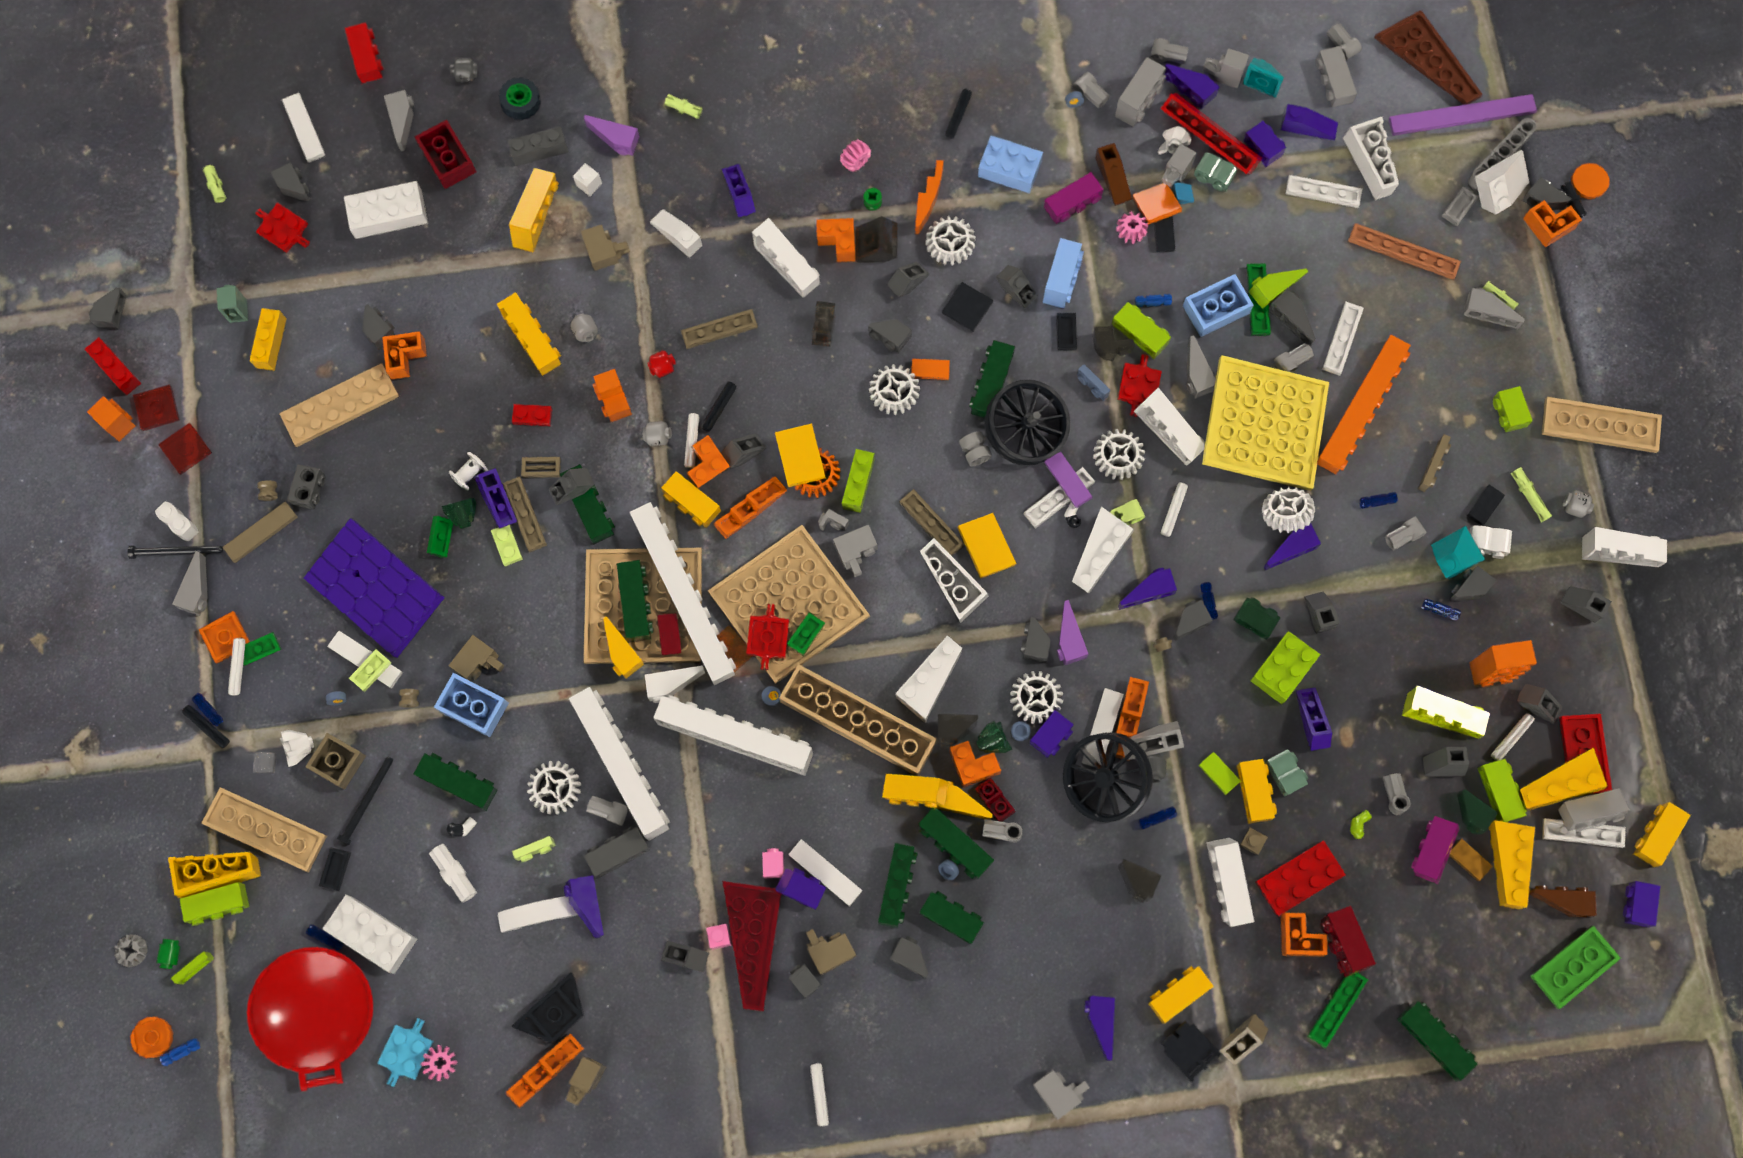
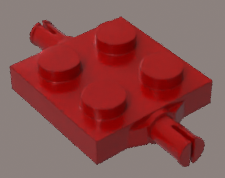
M278 202L268 214L261 209L256 211L255 215L263 219L262 224L256 231L257 234L286 253L297 242L305 248L308 247L306 244L309 245L310 242L302 237L303 231L308 225L305 220Z
M1145 354L1141 355L1139 365L1125 362L1117 400L1125 401L1132 405L1130 416L1134 415V417L1138 416L1134 410L1159 388L1162 373L1160 370L1147 366L1149 356H1145Z
M767 604L766 615L750 616L746 655L762 658L761 670H764V666L765 670H769V659H786L790 620L774 616L775 604H772V606Z

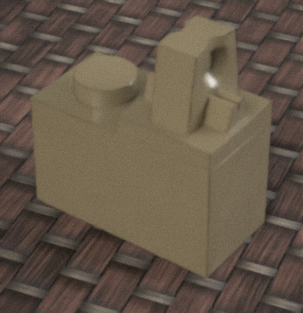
M602 224L581 231L594 271L619 263L618 259L630 252L627 242L618 244L617 242H612L608 230L604 231Z
M474 635L470 637L449 664L452 670L471 682L480 676L482 668L489 670L492 666L501 672L505 666L497 660L499 655Z
M813 929L806 932L810 943L806 944L807 950L820 975L857 957L846 934L841 935L839 932L829 938L830 942L827 943L822 936L817 938Z
M1256 1014L1252 1015L1224 1040L1220 1052L1235 1066L1263 1043L1268 1028Z
M582 1057L569 1082L571 1087L566 1100L574 1105H579L584 1096L597 1087L607 1067L589 1057Z

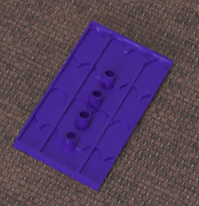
M351 518L322 553V556L311 567L310 571L304 576V579L321 595L347 615L387 652L397 658L445 598Z

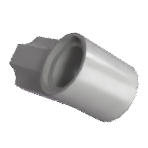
M1337 23L1328 30L1327 36L1336 47L1341 46L1345 60L1362 51L1359 40L1355 37L1351 38L1341 24Z
M1157 38L1153 41L1150 58L1157 63H1163L1167 60L1185 64L1188 47L1169 44L1168 40Z
M1086 72L1073 83L1074 90L1081 92L1083 96L1085 95L1097 108L1103 107L1110 98V95L1097 84L1095 77L1090 72Z
M1304 343L1289 353H1282L1273 362L1279 370L1293 373L1298 366L1312 359L1314 354L1311 347Z
M1415 516L1403 523L1398 529L1387 534L1385 539L1389 548L1394 551L1410 541L1413 542L1421 538L1427 532Z
M1401 773L1390 774L1383 777L1389 799V810L1395 815H1402L1409 809L1411 805L1410 799L1406 795ZM1396 800H1399L1404 804L1403 809H1400L1395 805Z
M592 796L586 812L605 818L606 821L623 826L629 808L615 801L612 803Z
M985 819L982 837L1016 843L1022 838V828L1017 823ZM1016 828L1019 831V835L1012 838L1008 835V830Z

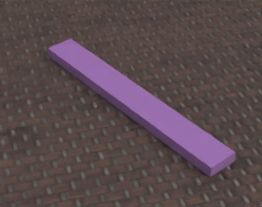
M1533 94L1390 116L1388 120L1392 136L1535 114L1537 109Z

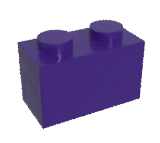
M1261 121L1247 131L1243 139L1248 148L1263 158L1261 162L1265 167H1268L1282 157L1286 149L1284 141L1274 134L1272 127L1266 125L1264 121Z
M1055 710L1033 736L1029 744L1047 758L1051 754L1055 756L1061 748L1060 742L1063 739L1067 741L1072 735L1073 731L1071 729L1074 724Z
M797 868L793 870L785 869L775 891L816 910L826 887L820 885L821 881L812 876L809 878L805 877V872Z
M1634 881L1627 885L1625 890L1627 905L1623 909L1625 923L1648 928L1656 926L1661 886Z

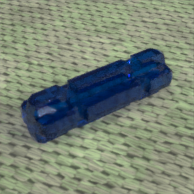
M1391 492L1387 495H1373L1369 498L1368 496L1361 497L1359 504L1361 508L1387 505V503L1393 504L1398 501L1396 492Z
M1210 582L1202 583L1200 588L1203 593L1204 605L1212 620L1217 619L1218 612L1215 610L1216 603L1214 594L1211 592L1212 585Z
M1425 599L1422 604V609L1432 610L1433 613L1444 617L1449 616L1453 620H1458L1461 615V610L1451 609L1450 606L1439 602L1433 603V600Z
M197 693L192 697V701L214 726H218L223 722V718L206 701L202 694Z
M1170 807L1166 811L1156 812L1149 815L1148 818L1143 817L1139 819V825L1141 829L1149 828L1150 825L1154 826L1167 821L1168 818H1175L1177 811L1174 807Z
M310 924L306 930L307 935L315 937L316 940L331 946L335 950L340 951L344 945L343 942L315 925Z

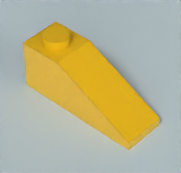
M606 616L603 618L611 661L614 664L612 669L618 676L623 675L627 679L641 668L644 663Z
M947 781L945 805H937L938 810L981 819H992L991 812L959 787L953 786V782Z

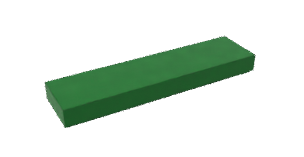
M1266 263L1247 264L1248 291L1253 287L1251 284L1258 277L1263 279L1267 275ZM1248 292V297L1253 303V308L1249 314L1251 336H1270L1269 304L1262 309Z
M1360 973L1348 977L1344 976L1307 1037L1323 1048H1326L1368 979Z

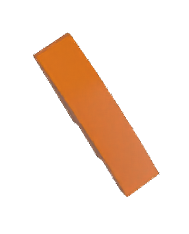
M936 160L935 177L927 176L926 193H918L915 234L921 232L936 203L943 174V160Z
M774 476L747 494L746 498L732 507L729 513L715 521L714 526L727 539L787 492V489Z
M1130 677L1116 733L1127 737L1137 735L1148 690V681ZM1119 743L1116 758L1123 759L1125 757L1122 744Z
M570 1033L543 1056L517 1083L507 1090L506 1094L518 1108H521L584 1048Z

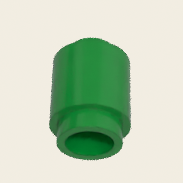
M162 940V944L159 945L156 963L160 964V968L172 969L173 965L177 966L181 947L179 946V941Z

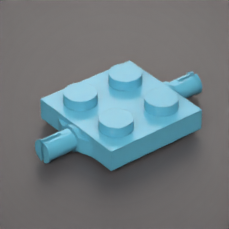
M417 1018L412 1029H405L395 1025L377 1063L392 1072L386 1084L395 1087L399 1075L416 1080L422 1068L421 1062L425 1061L423 1055L429 1053V1048H431L434 1042L420 1033L425 1022L424 1020Z

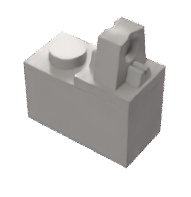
M1228 48L1226 55L1222 54L1220 60L1207 58L1203 71L1215 76L1213 81L1238 88L1249 55Z
M1180 143L1166 165L1162 182L1169 187H1172L1174 183H1182L1192 168L1196 152Z
M869 525L833 539V544L843 567L846 570L851 568L854 577L862 575L859 564H862L861 557L872 556L878 550V545Z
M1052 1070L1032 1085L1058 1120L1081 1103L1084 1099L1081 1094L1090 1087L1085 1081L1078 1086H1075L1074 1083L1064 1086L1063 1083L1066 1082L1059 1071L1055 1073Z

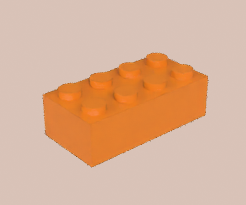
M1528 640L1491 646L1469 664L1474 686L1489 687L1493 686L1495 682H1500L1501 684L1512 683L1513 680L1530 671L1531 667L1536 665L1537 662L1532 641Z

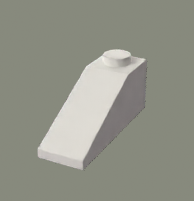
M664 209L650 221L656 229L689 258L702 246L701 238L695 231Z
M703 665L646 674L645 681L648 699L653 701V703H659L662 696L675 695L705 674Z

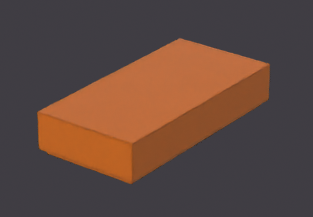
M912 359L914 379L949 380L950 360Z

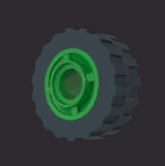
M515 77L502 85L499 91V100L503 112L508 117H512L515 120H524L536 114L541 102L538 88L533 82L527 78Z

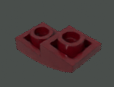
M677 613L657 615L661 655L681 653Z
M991 777L975 788V791L997 821L1003 822L1015 813V809Z

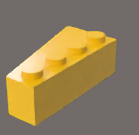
M534 168L509 223L514 248L530 252L535 251L554 192L558 189L555 173Z
M516 292L497 303L504 320L542 376L561 365L559 357H561L556 347L552 348L550 346V338L546 332H541L540 323L536 318H532L530 315L532 313L526 303H522Z
M1594 748L1523 787L1519 790L1521 801L1524 802L1526 810L1529 811L1604 790L1607 784Z
M1494 820L1488 823V828L1491 834V849H1493L1494 854L1493 863L1497 875L1496 883L1500 906L1514 909L1527 908L1535 827Z
M250 852L225 853L223 855L210 854L196 857L185 856L181 858L168 857L174 895L179 898L237 882L241 883L261 876L258 857Z

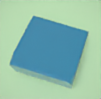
M1174 183L1173 193L1179 204L1194 203L1191 184Z

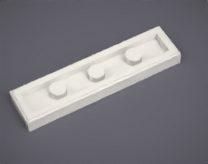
M297 93L282 99L307 161L311 162L326 156L301 95Z
M1289 175L1285 194L1358 208L1362 188Z
M1345 302L1322 370L1341 375L1364 307Z
M1083 467L1076 472L1087 489L1095 483L1094 479ZM1059 485L1024 512V516L1036 529L1071 501Z
M340 631L337 632L327 646L358 667L373 653ZM390 664L377 679L392 689L403 672Z
M1104 689L1090 736L1113 731L1124 694ZM1102 739L1104 752L1106 753L1109 740ZM1093 742L1086 747V750L1101 765L1096 742ZM1083 756L1082 763L1089 766H1093L1090 763V761L1085 756Z
M1544 818L1542 822V839L1624 848L1625 827L1610 825L1595 827L1591 825L1583 831L1576 832V830L1567 831L1563 820Z
M802 839L788 854L849 907L861 894L862 890Z

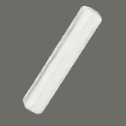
M690 413L688 416L684 461L686 468L695 467L696 454L691 448L692 445L697 443L699 415L695 413Z
M1179 482L1161 530V534L1164 536H1171L1188 488L1187 484Z
M235 638L233 640L228 694L230 695L240 694L245 651V639Z
M1526 713L1491 754L1495 761L1504 758L1534 722V717Z
M820 1063L812 1064L811 1074L818 1126H826L829 1121L822 1065Z

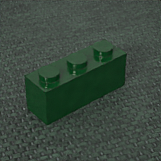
M931 891L919 914L972 945L984 924L981 921L982 917L974 912H971V914L964 911L965 907L956 901L953 904L947 901V896L943 893Z

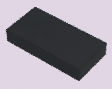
M1172 215L1154 222L1156 252L1175 251Z
M1057 313L1058 351L1077 350L1076 313Z
M1489 484L1466 516L1484 526L1505 495Z
M330 847L319 883L320 887L340 891L351 852Z

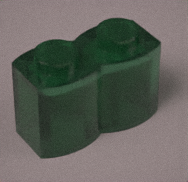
M1247 597L1233 620L1257 636L1267 640L1281 617L1278 616L1277 611L1274 609L1264 608L1259 600Z

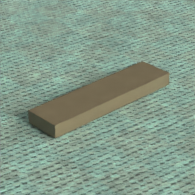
M750 309L683 329L681 333L686 349L756 329L758 326L753 310Z
M519 476L502 483L529 553L547 546L521 477Z
M914 489L899 501L932 539L935 538L951 556L964 547V543Z
M285 501L223 546V549L232 561L236 563L298 518V516Z

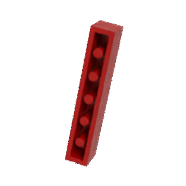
M1171 93L1161 107V110L1244 173L1252 174L1263 159L1177 93Z

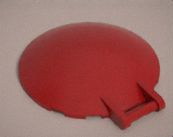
M320 947L296 949L274 960L261 972L255 981L247 1004L249 1031L254 1043L266 1058L278 1066L298 1072L301 1092L308 1091V1088L331 1083L342 1084L344 1083L341 1062L350 1057L359 1048L370 1029L374 1007L373 995L365 974L355 962L345 955ZM334 1068V1075L307 1080L308 1073Z

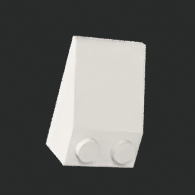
M1522 150L1475 176L1483 209L1493 214H1498L1511 206L1529 184Z

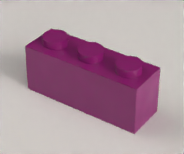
M1092 172L1046 198L1044 208L1055 224L1060 221L1065 222L1072 214L1082 212L1087 205L1097 203L1102 198L1103 188Z
M1434 816L1433 821H1429L1427 824L1426 832L1428 834L1426 839H1422L1420 842L1419 850L1421 852L1418 858H1414L1412 869H1414L1415 876L1439 884L1459 832V825Z

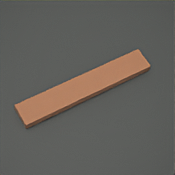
M1357 223L1354 224L1348 239L1350 243L1452 280L1455 279L1461 263L1459 260Z

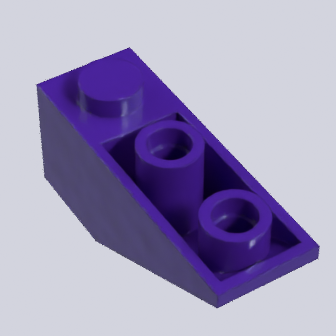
M1170 64L1164 66L1166 67L1165 79L1168 82H1172L1180 93L1189 97L1195 106L1203 109L1217 96L1219 86L1207 75Z

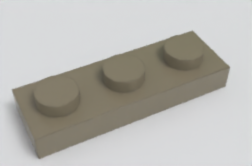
M1443 434L1439 439L1418 487L1419 490L1425 492L1429 487L1432 488L1437 479L1434 475L1436 471H1440L1444 461L1441 459L1444 454L1447 455L1451 444H1449L1450 436Z

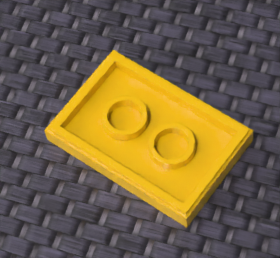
M812 424L775 432L788 487L826 479Z
M993 513L957 527L980 579L1016 565V561Z

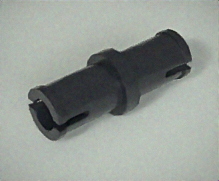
M1572 181L1564 183L1565 186L1561 185L1560 188L1571 198L1567 205L1572 206L1580 218H1583V216L1587 215V212L1580 201L1582 199L1581 196L1577 194Z

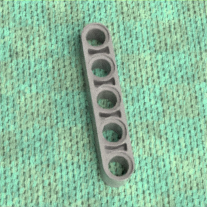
M1531 118L1523 119L1474 170L1468 180L1469 187L1473 190H1478L1475 176L1489 169L1488 165L1494 166L1516 153L1536 130V122Z

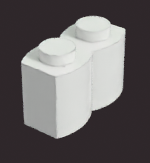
M165 501L155 510L157 517L184 541L189 542L199 533L197 527L171 503Z
M1475 525L1470 528L1469 532L1483 556L1490 554L1493 558L1503 559L1504 556L1510 554L1511 530Z

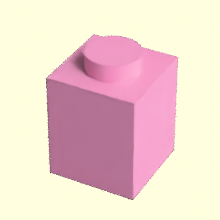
M778 848L767 849V852H762L764 879L781 878L784 873V854L782 851L779 852Z
M727 924L706 928L710 949L714 950L732 946Z

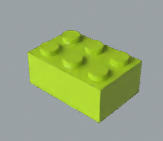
M1288 631L1250 681L1280 704H1283L1320 654Z

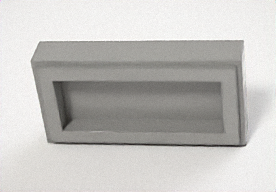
M1463 186L1442 217L1458 226L1479 196Z

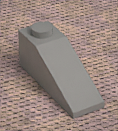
M402 90L384 96L396 142L401 152L405 151L413 119L412 107L415 106L412 96H408L406 91Z
M1472 288L1467 295L1464 316L1519 329L1524 323L1525 319L1485 289Z
M1193 335L1188 342L1186 387L1188 392L1193 394L1196 399L1213 392L1216 379Z
M196 551L172 605L178 609L200 616L206 609L208 599L206 557Z
M1178 721L1158 725L1129 737L1141 746L1147 756L1184 747ZM1122 745L1124 756H1126L1130 750ZM1132 755L1128 760L1135 759V756Z

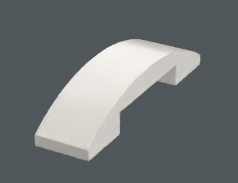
M565 896L498 912L501 933L520 929L524 926L578 915L569 903L568 897L566 898Z

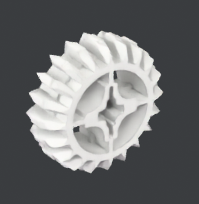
M950 216L947 217V220L941 217L940 223L935 221L933 226L929 227V232L926 233L927 251L931 252L932 258L937 257V262L944 260V265L947 264V261H951L950 264L952 266L954 261L960 264L961 258L967 260L968 255H971L972 249L975 248L974 241L976 238L973 235L974 230L970 229L969 223L964 225V219L957 221V216L954 220H950ZM947 230L945 234L940 235V237H937L941 232ZM961 244H964L962 248L954 251L956 247L961 246Z
M894 364L892 369L885 366V371L883 372L879 369V375L874 374V381H870L871 388H869V393L872 394L870 399L875 400V407L880 405V411L886 408L887 414L891 410L894 411V415H897V410H900L903 414L905 412L904 408L910 410V404L915 405V399L919 398V393H917L920 391V386L917 385L919 381L914 379V373L909 374L910 369L907 368L903 371L902 365L898 369H895ZM895 378L902 379L903 381H897ZM888 380V385L879 391L881 384ZM892 385H893V388H895V390H898V391H897V394H896V392H894L893 389H891V388H892ZM910 389L907 397L901 400V394ZM886 398H892L895 402L888 401Z
M1115 429L1114 434L1108 431L1107 436L1103 434L1101 440H1097V446L1093 450L1096 453L1093 455V458L1097 460L1095 462L1096 466L1101 465L1099 471H1106V477L1109 474H1113L1112 479L1114 480L1116 475H1119V479L1123 480L1124 475L1130 478L1131 473L1135 475L1137 474V469H1141V463L1145 460L1143 457L1145 450L1141 449L1143 443H1137L1139 441L1138 437L1132 438V432L1126 435L1125 429L1122 431V434L1119 433L1118 429ZM1116 442L1124 443V445H1118ZM1106 446L1111 454L1108 460L1104 456ZM1130 449H1132L1134 454V461L1132 463L1127 455ZM1114 464H1120V465H1122L1123 467H1116V466H1113V465H1114Z
M1288 486L1285 490L1282 488L1279 491L1273 490V493L1268 494L1267 499H1264L1262 507L1263 519L1266 521L1267 526H1271L1273 530L1278 529L1280 533L1283 530L1287 531V533L1291 530L1295 532L1298 529L1304 530V527L1309 526L1310 521H1313L1315 506L1313 498L1310 497L1309 493L1305 494L1304 489L1298 491L1297 487L1290 489Z
M1031 671L1030 678L1025 673L1023 675L1024 680L1018 678V684H1013L1012 687L1016 691H1011L1010 695L1016 698H1012L1010 703H1017L1012 709L1013 711L1020 709L1017 716L1020 717L1024 714L1023 721L1026 722L1028 717L1032 718L1031 724H1034L1035 719H1038V723L1042 724L1043 717L1047 720L1054 710L1060 711L1061 707L1057 704H1062L1063 700L1057 697L1063 696V692H1056L1061 686L1060 684L1053 685L1056 682L1055 678L1051 681L1048 680L1050 674H1046L1045 678H1043L1042 671H1039L1038 676H1035V672ZM1039 683L1044 686L1040 689H1035L1029 686V684ZM1023 689L1029 697L1025 705H1023L1020 696ZM1048 690H1050L1053 699L1051 706L1047 704L1044 698ZM1038 694H1039V695L1041 694L1039 700L1036 699L1035 701L1032 702V699H1033V696H1034V695L1037 696ZM1034 706H1038L1041 709H1044L1045 711L1033 712L1029 709H1031Z
M549 761L548 768L544 763L541 764L543 770L540 771L536 768L537 776L530 775L534 782L527 783L528 786L533 787L527 790V793L534 794L529 800L531 802L536 801L533 806L535 808L541 806V812L547 809V814L549 815L552 814L553 809L556 815L560 813L559 808L563 812H567L565 806L568 805L572 808L574 805L571 803V800L578 801L574 794L581 793L579 789H575V787L581 786V783L576 781L579 778L578 774L573 775L575 770L573 768L568 770L569 765L566 763L561 768L560 761H557L555 767L552 761ZM562 773L567 778L564 780H554L551 774ZM545 778L546 785L539 792L540 783ZM551 781L557 786V794L551 790ZM569 784L568 794L563 799L562 791ZM544 796H554L557 803H547L541 798Z

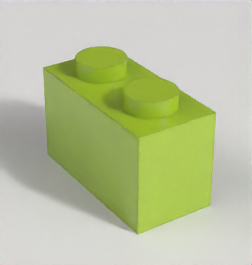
M1520 386L1499 391L1493 397V406L1499 413V423L1501 427H1504L1505 433L1526 428L1533 421Z

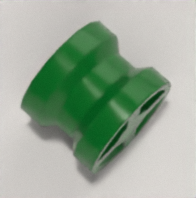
M869 188L864 192V206L870 211L878 210L882 205V194L876 188Z

